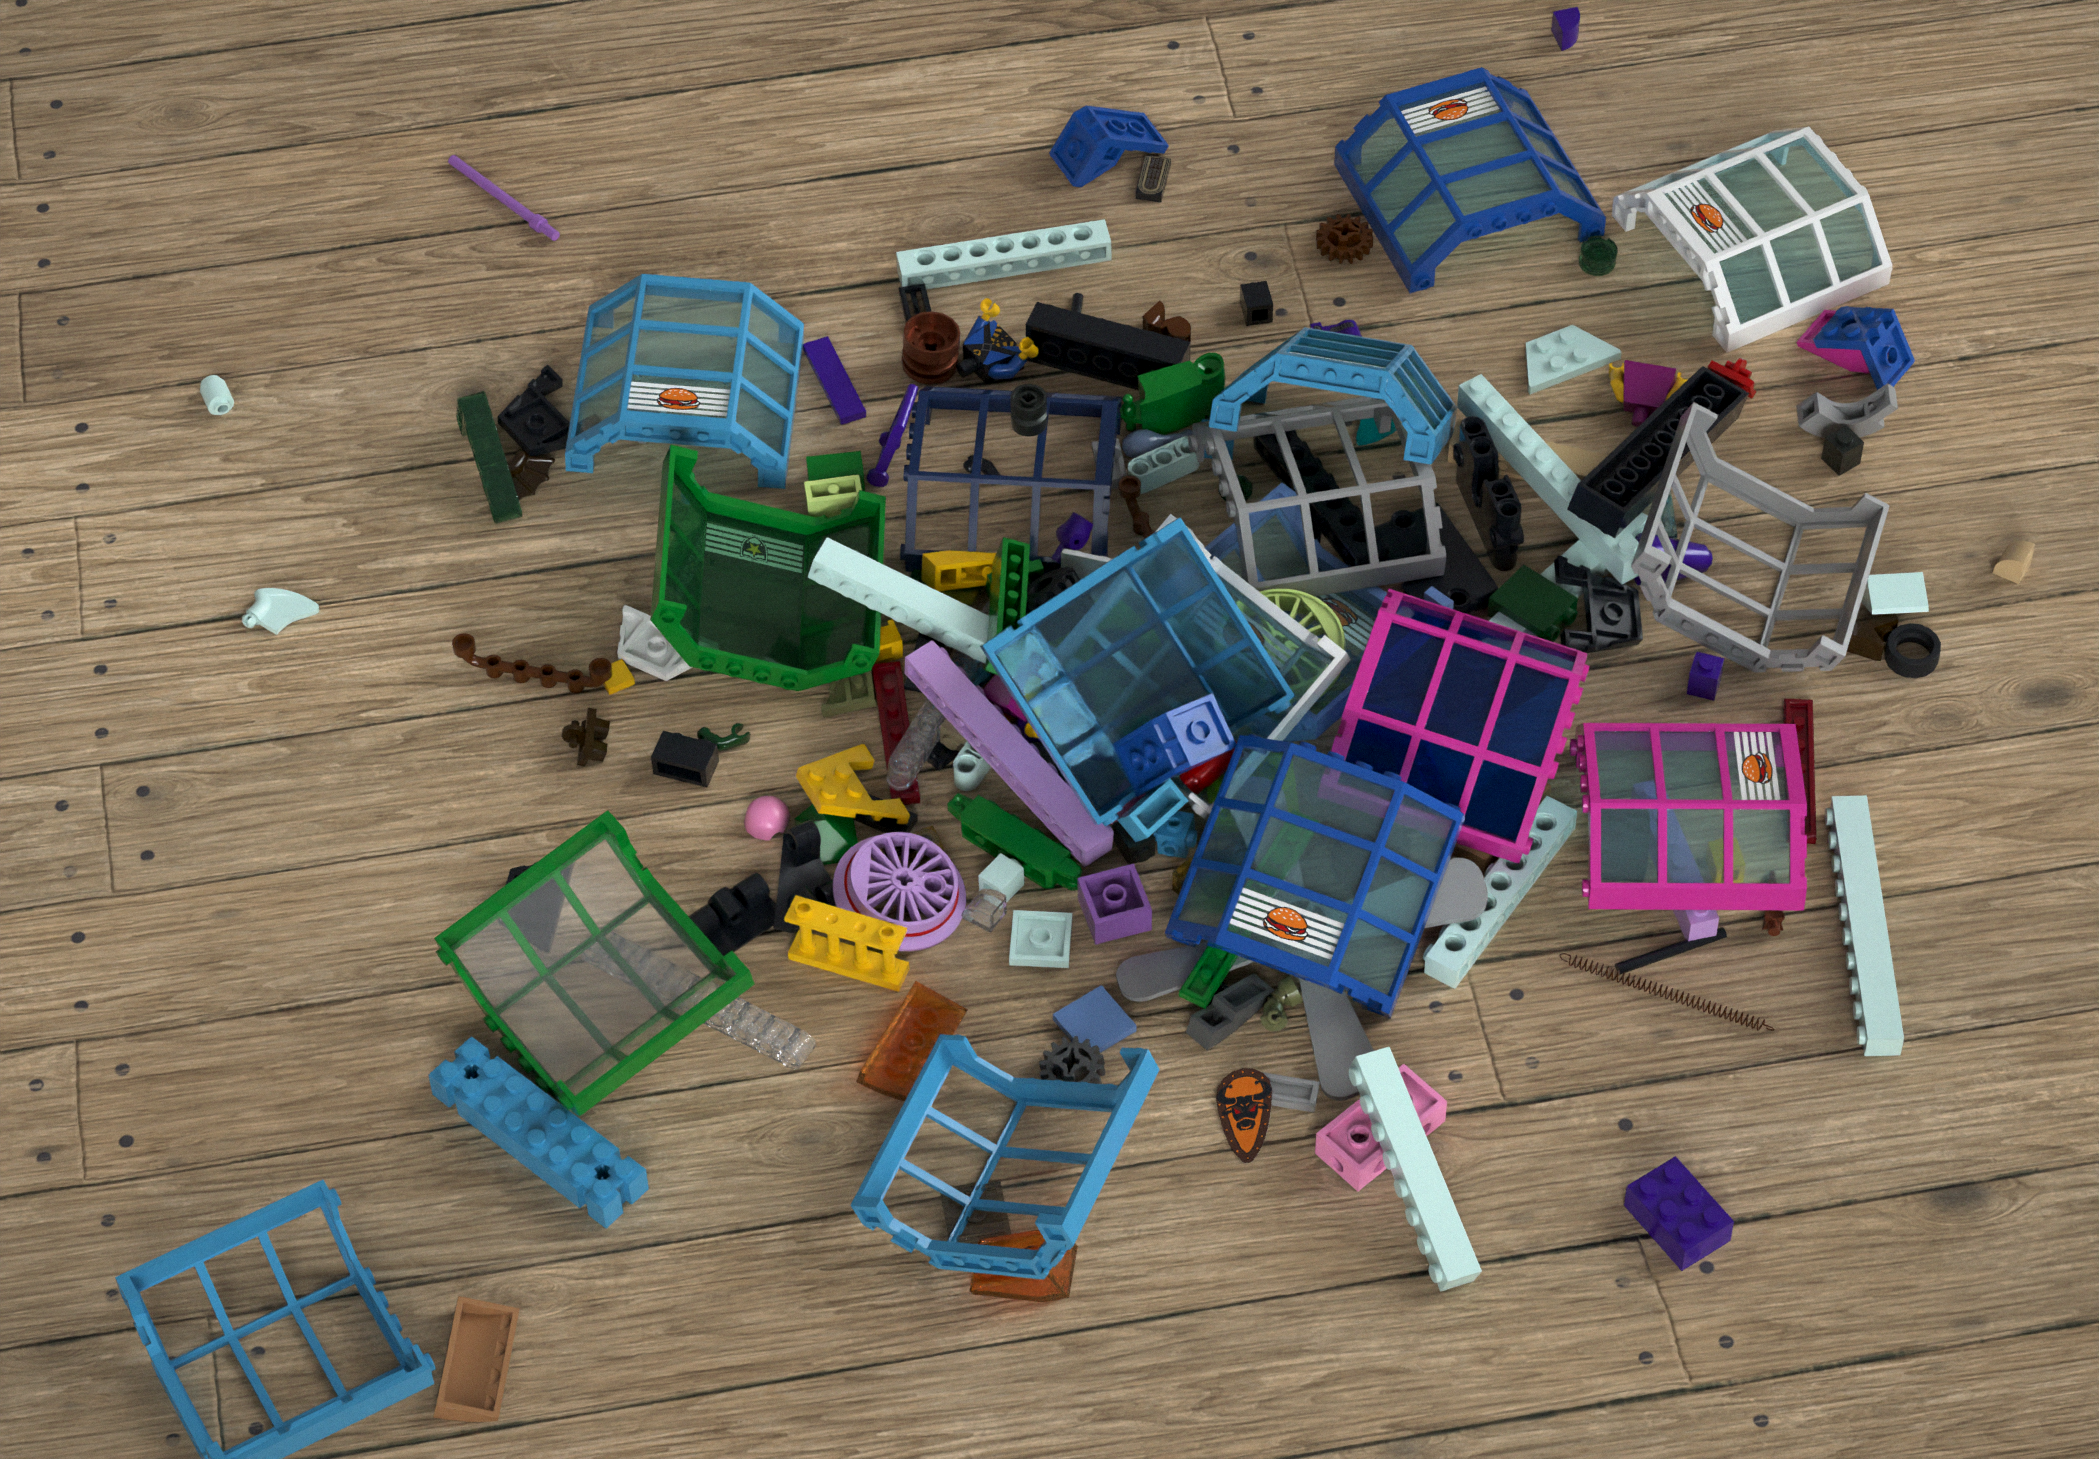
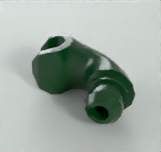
M736 723L732 726L731 734L726 737H719L717 734L712 733L709 728L702 727L697 732V738L716 743L718 750L723 751L747 744L750 741L751 734L746 732L744 735H737L744 726L741 723Z

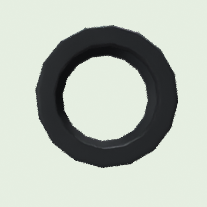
M1913 623L1900 625L1893 629L1887 638L1885 661L1888 667L1898 675L1906 678L1925 677L1932 673L1938 665L1941 642L1937 634L1926 626ZM1907 642L1917 643L1929 651V655L1921 659H1910L1902 656L1896 647Z

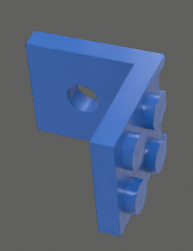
M1840 307L1813 339L1816 348L1861 350L1877 390L1887 383L1894 387L1915 362L1894 309Z

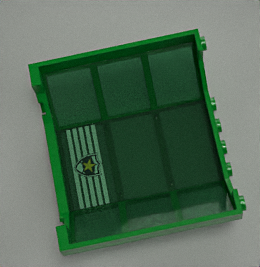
M670 445L662 465L650 620L690 667L703 671L716 672L730 677H738L794 691H802L871 671L880 653L881 613L851 598L845 597L831 588L818 584L816 581L808 578V574L815 556L827 537L883 564L886 496L859 490L851 507L842 509L840 515L829 518L826 515L819 517L807 516L708 492L704 485L700 486L697 483L695 474L692 472L697 461L698 451Z

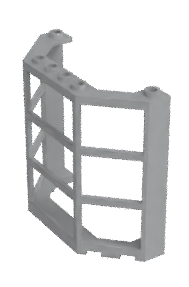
M1363 396L1240 416L1237 432L1209 427V421L1193 423L1192 435L1188 436L1189 449L1191 452H1195L1198 462H1204V449L1207 455L1212 456L1214 476H1219L1220 494L1222 497L1226 496L1227 514L1229 518L1233 517L1237 529L1242 564L1241 578L1257 591L1292 589L1308 593L1312 596H1320L1444 575L1446 550L1440 541L1439 528H1442L1440 506L1435 504L1434 489L1437 488L1431 464L1409 461L1414 477L1367 484L1344 423L1374 418L1379 433L1390 432L1391 419H1393L1405 451L1408 432L1385 400ZM1335 424L1357 486L1307 494L1285 431ZM1275 433L1297 496L1246 504L1225 441ZM1418 485L1422 497L1427 533L1426 554L1379 562L1369 493ZM1360 495L1369 564L1319 572L1309 503ZM1300 505L1309 574L1258 582L1249 513Z
M1693 402L1680 418L1631 565L1634 574H1638L1640 577V587L1646 600L1650 601L1654 608L1653 616L1655 620L1753 672H1766L1767 668H1781L1782 672L1804 671L1805 667H1819L1821 671H1832L1846 655L1890 505L1864 493L1852 507L1812 508L1802 501L1734 467L1728 462L1717 458L1706 431L1716 421L1718 415ZM1686 443L1701 475L1691 507L1676 476ZM1708 482L1794 527L1784 562L1697 518ZM1671 487L1686 519L1676 553L1661 521ZM1694 527L1780 572L1769 608L1682 563ZM1867 527L1856 563L1793 565L1803 530ZM1656 533L1665 552L1652 546ZM1670 563L1671 568L1666 583H1664L1661 573ZM1681 573L1765 617L1766 620L1759 643L1672 599L1671 595L1678 574ZM1853 573L1842 609L1779 610L1790 575ZM1839 619L1833 640L1822 635L1810 649L1770 650L1767 648L1775 621Z

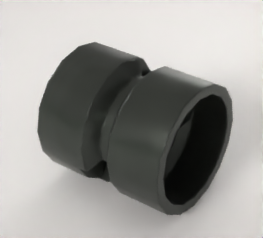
M1023 384L1016 387L1010 396L1011 425L1013 430L1019 435L1026 437L1041 434L1047 426V398L1045 391L1034 384Z

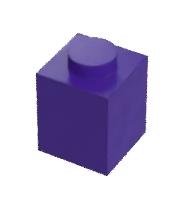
M1696 651L1689 673L1687 694L1715 701L1721 682L1724 658Z

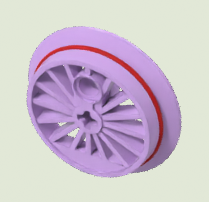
M890 832L860 841L843 855L833 877V897L836 907L907 928V933L898 951H918L941 943L955 931L965 911L966 891L958 869L939 846L916 834ZM895 847H902L901 863ZM881 848H885L888 858L880 850ZM909 848L918 851L913 862L907 868ZM924 855L931 859L917 868ZM937 866L941 869L940 871L929 872ZM878 893L867 901V895ZM943 895L950 896L949 901L944 899ZM886 899H889L881 913L873 909ZM894 904H897L896 920L887 917ZM904 906L907 907L912 922L903 921ZM917 908H919L920 911H921L928 919L921 920V917H920V914H919V911H918ZM935 908H938V909H940V910H942V911H940L939 913H937V912L935 911Z

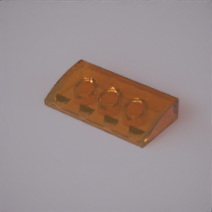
M915 981L860 1070L856 1082L875 1092L905 1102L939 1035H953L968 1009Z

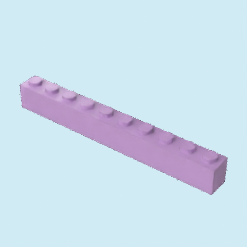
M932 640L905 657L904 673L1084 868L1112 850L1114 833L1110 825L1104 826L1103 823L1095 825L1068 782H1065L1058 775L1055 766L1047 763L1040 756L1037 747L1032 743L1029 744L1024 739L1020 729L1015 724H1010L999 706L993 705L986 698L983 689L978 685L975 686L968 679L965 670L953 663L948 652L943 647L939 648Z

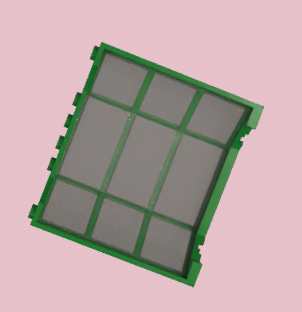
M609 810L434 938L439 947L435 951L444 965L450 964L485 1014L483 1021L493 1033L498 1030L503 1036L500 1038L503 1046L509 1053L515 1051L519 1055L518 1063L527 1074L531 1071L535 1074L537 1078L534 1081L545 1093L550 1092L568 1111L571 1110L579 1117L755 985L750 970L736 954L730 951L723 956L653 877L647 867L644 868L635 855L637 852L630 843L626 830Z

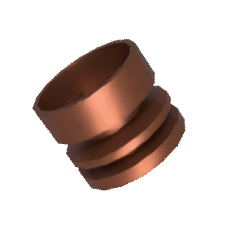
M931 311L914 315L906 322L903 331L901 363L903 371L909 378L919 383L939 384L949 380L956 373L961 333L959 325L953 318L943 313Z

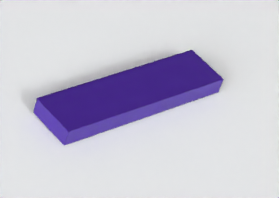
M829 337L804 343L803 351L840 424L843 425L865 418L866 410Z

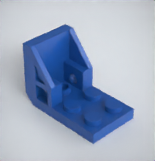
M1086 105L1072 114L1049 154L1073 187H1083L1114 167L1125 149L1128 151H1144L1150 154L1152 152L1164 154L1169 145L1145 113Z
M1212 693L1148 721L1112 745L1138 797L1177 775L1235 749L1236 742Z

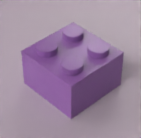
M1134 864L1077 878L1078 901L1095 945L1152 930V908Z

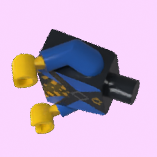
M985 298L981 302L980 308L984 313L982 316H978L963 343V360L956 364L957 371L961 377L965 378L975 373L986 383L998 379L1013 378L1019 371L1024 369L1027 357L1034 358L1038 355V348L1029 337L1023 338L1018 345L995 320L989 321L990 317H996L1000 313V308L996 303L988 310L992 304L989 298Z

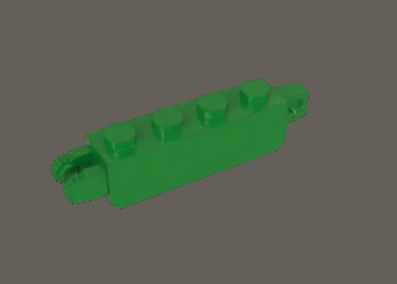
M957 793L948 802V811L961 822L963 838L995 858L1002 853L1009 859L1017 860L1024 868V876L1044 889L1053 888L1056 884H1059L1064 888H1068V890L1078 891L1077 878L1082 876V869L1079 864L1071 860V852L1063 844L1052 841L1039 829H1033L1022 822L1018 816L1009 814L1001 809L997 803L987 800L979 794L973 800Z

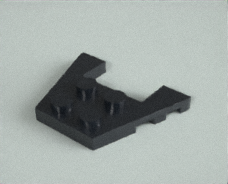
M546 365L541 370V374L536 380L532 379L529 382L527 389L521 396L517 395L498 415V424L529 456L566 449L570 422L544 397L563 387V379L549 365ZM595 415L579 424L577 435L603 420L598 415Z
M1558 555L1554 560L1556 583L1583 587L1587 632L1564 629L1560 634L1561 645L1585 653L1638 645L1643 640L1638 590L1625 584L1621 585L1619 581L1608 576L1601 578L1591 573L1590 568L1583 565L1577 567L1568 563V558Z

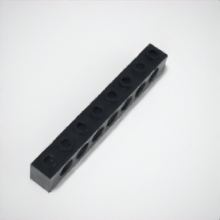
M1296 430L1285 431L1306 493L1340 489L1336 484L1334 476L1331 473H1327L1323 468L1321 460L1318 457H1314L1310 452L1308 444L1305 441H1301L1297 436ZM1275 433L1254 436V449L1281 483L1295 491ZM1349 497L1309 503L1312 522L1348 567L1369 564L1364 521L1360 508L1357 505L1354 506ZM1375 530L1379 562L1388 561V554H1390L1389 545L1385 539H1381Z

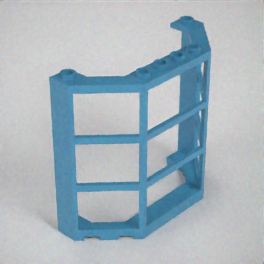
M940 1034L854 1197L851 1207L864 1226L872 1231L877 1226L893 1236L890 1240L891 1242L910 1253L916 1249L930 1257L928 1263L938 1269L1044 1280L1052 1267H1055L1067 1250L1074 1246L1160 1069L1149 1049L1122 1047L1120 1054L1130 1072L1119 1085L1015 1078L978 1057L966 1036ZM952 1065L1017 1102L996 1144L931 1107ZM1026 1106L1112 1112L1092 1154L1006 1147ZM925 1117L991 1154L970 1196L965 1195L904 1159ZM1000 1157L1086 1165L1066 1207L980 1199ZM898 1169L964 1206L947 1241L931 1240L893 1218L883 1202V1198ZM974 1210L1038 1216L1035 1224L1045 1239L1037 1250L958 1242Z
M320 1180L115 1277L122 1299L131 1313L134 1326L151 1358L154 1371L201 1459H282L434 1385L432 1371L436 1370L431 1356L428 1352L423 1354L417 1344L413 1345L408 1337L403 1339L401 1336L402 1326L396 1314L389 1315L386 1309L389 1307L384 1293L382 1290L376 1292L373 1286L376 1284L371 1270L369 1267L363 1269L340 1219L338 1206L342 1205L336 1190L334 1188L329 1190L324 1180ZM320 1207L349 1275L296 1300L267 1232ZM258 1237L287 1305L233 1330L204 1265V1261ZM195 1267L224 1335L169 1360L140 1292ZM355 1284L400 1366L346 1391L301 1309ZM292 1314L337 1397L283 1422L238 1339ZM229 1344L274 1427L226 1451H222L218 1442H213L175 1370Z

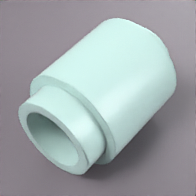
M217 375L207 376L201 381L200 393L209 412L213 415H223L229 412L234 405V399L225 381Z

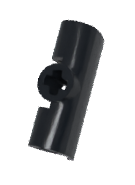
M754 872L734 885L733 888L724 887L715 892L708 900L707 905H704L688 917L718 951L725 956L730 951H737L774 926L776 903L769 897L770 890L766 881L760 874Z

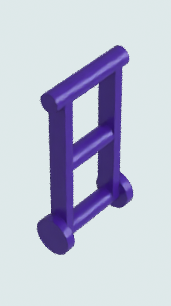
M915 384L908 385L889 432H883L880 435L879 443L882 446V450L876 467L870 469L866 477L867 481L873 486L884 487L888 484L889 475L886 471L895 450L899 449L901 445V437L905 431L918 392V386Z

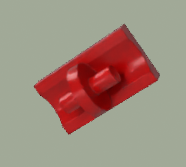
M1739 358L1736 363L1728 360L1725 366L1711 360L1708 365L1709 370L1748 392L1749 398L1753 399L1756 394V390L1753 389L1754 381L1749 379L1752 372L1745 369L1747 365L1745 359Z

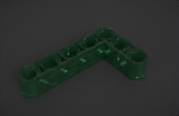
M480 391L458 397L456 404L458 426L462 437H468L494 523L498 524L522 517L519 499L485 392Z

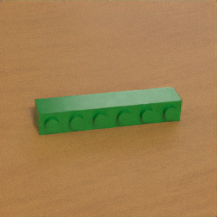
M1005 537L1002 538L992 565L987 641L1009 626H1012L1015 630L1019 627L1017 621L1026 615L1030 544ZM1024 636L996 655L1010 678H1013L1023 655ZM986 657L985 671L998 675Z

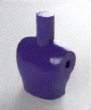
M1073 512L1070 518L1056 530V537L1060 544L1051 559L1061 564V552L1063 549L1079 550L1083 548L1090 537L1094 524Z

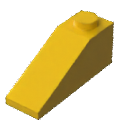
M951 550L922 554V581L939 592L985 586L987 574L992 572L996 553Z

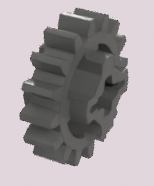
M1074 1036L1072 1042H1068L1063 1037L1061 1045L1058 1046L1054 1042L1051 1043L1052 1052L1044 1050V1060L1039 1061L1041 1080L1062 1079L1067 1082L1102 1084L1100 1076H1104L1106 1073L1103 1054H1100L1097 1045L1091 1047L1089 1039L1079 1043L1078 1036Z

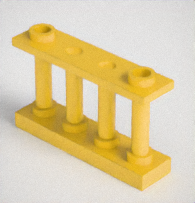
M795 895L784 918L785 922L798 925L800 929L788 951L789 960L897 992L900 991L909 972L910 965L907 961L895 958V954H897L907 933L906 927ZM812 930L827 934V938L812 934ZM839 938L853 941L855 946L840 942ZM867 946L883 950V954L867 950Z

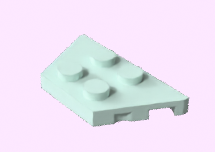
M1574 325L1526 342L1525 357L1527 361L1528 393L1533 394L1621 359V351Z

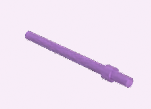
M456 155L450 156L448 159L450 165L526 220L533 230L538 233L542 232L553 241L559 238L560 233L551 227L544 217L531 212Z

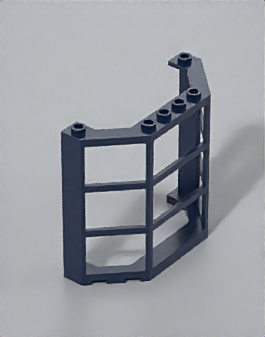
M926 386L919 390L918 402H914L912 407V418H915V423H910L909 439L913 440L912 444H907L906 460H910L909 465H904L903 479L905 482H908L905 544L901 543L900 560H905L906 572L922 573V554L943 551L915 549L918 480L971 483L968 532L969 552L977 551L979 485L1032 486L1029 560H1041L1044 567L1043 575L1061 568V564L1051 559L1052 556H1038L1041 487L1094 490L1092 523L1094 526L1092 528L1091 554L1108 557V517L1110 513L1116 436L1121 433L1122 419L1120 417V408L1122 407V396L1045 392L1047 398V426L1037 437L1033 477L981 474L988 412L1011 413L1010 396L1012 391ZM932 409L979 411L972 474L919 471L925 425H930ZM1049 415L1101 417L1095 480L1042 478Z

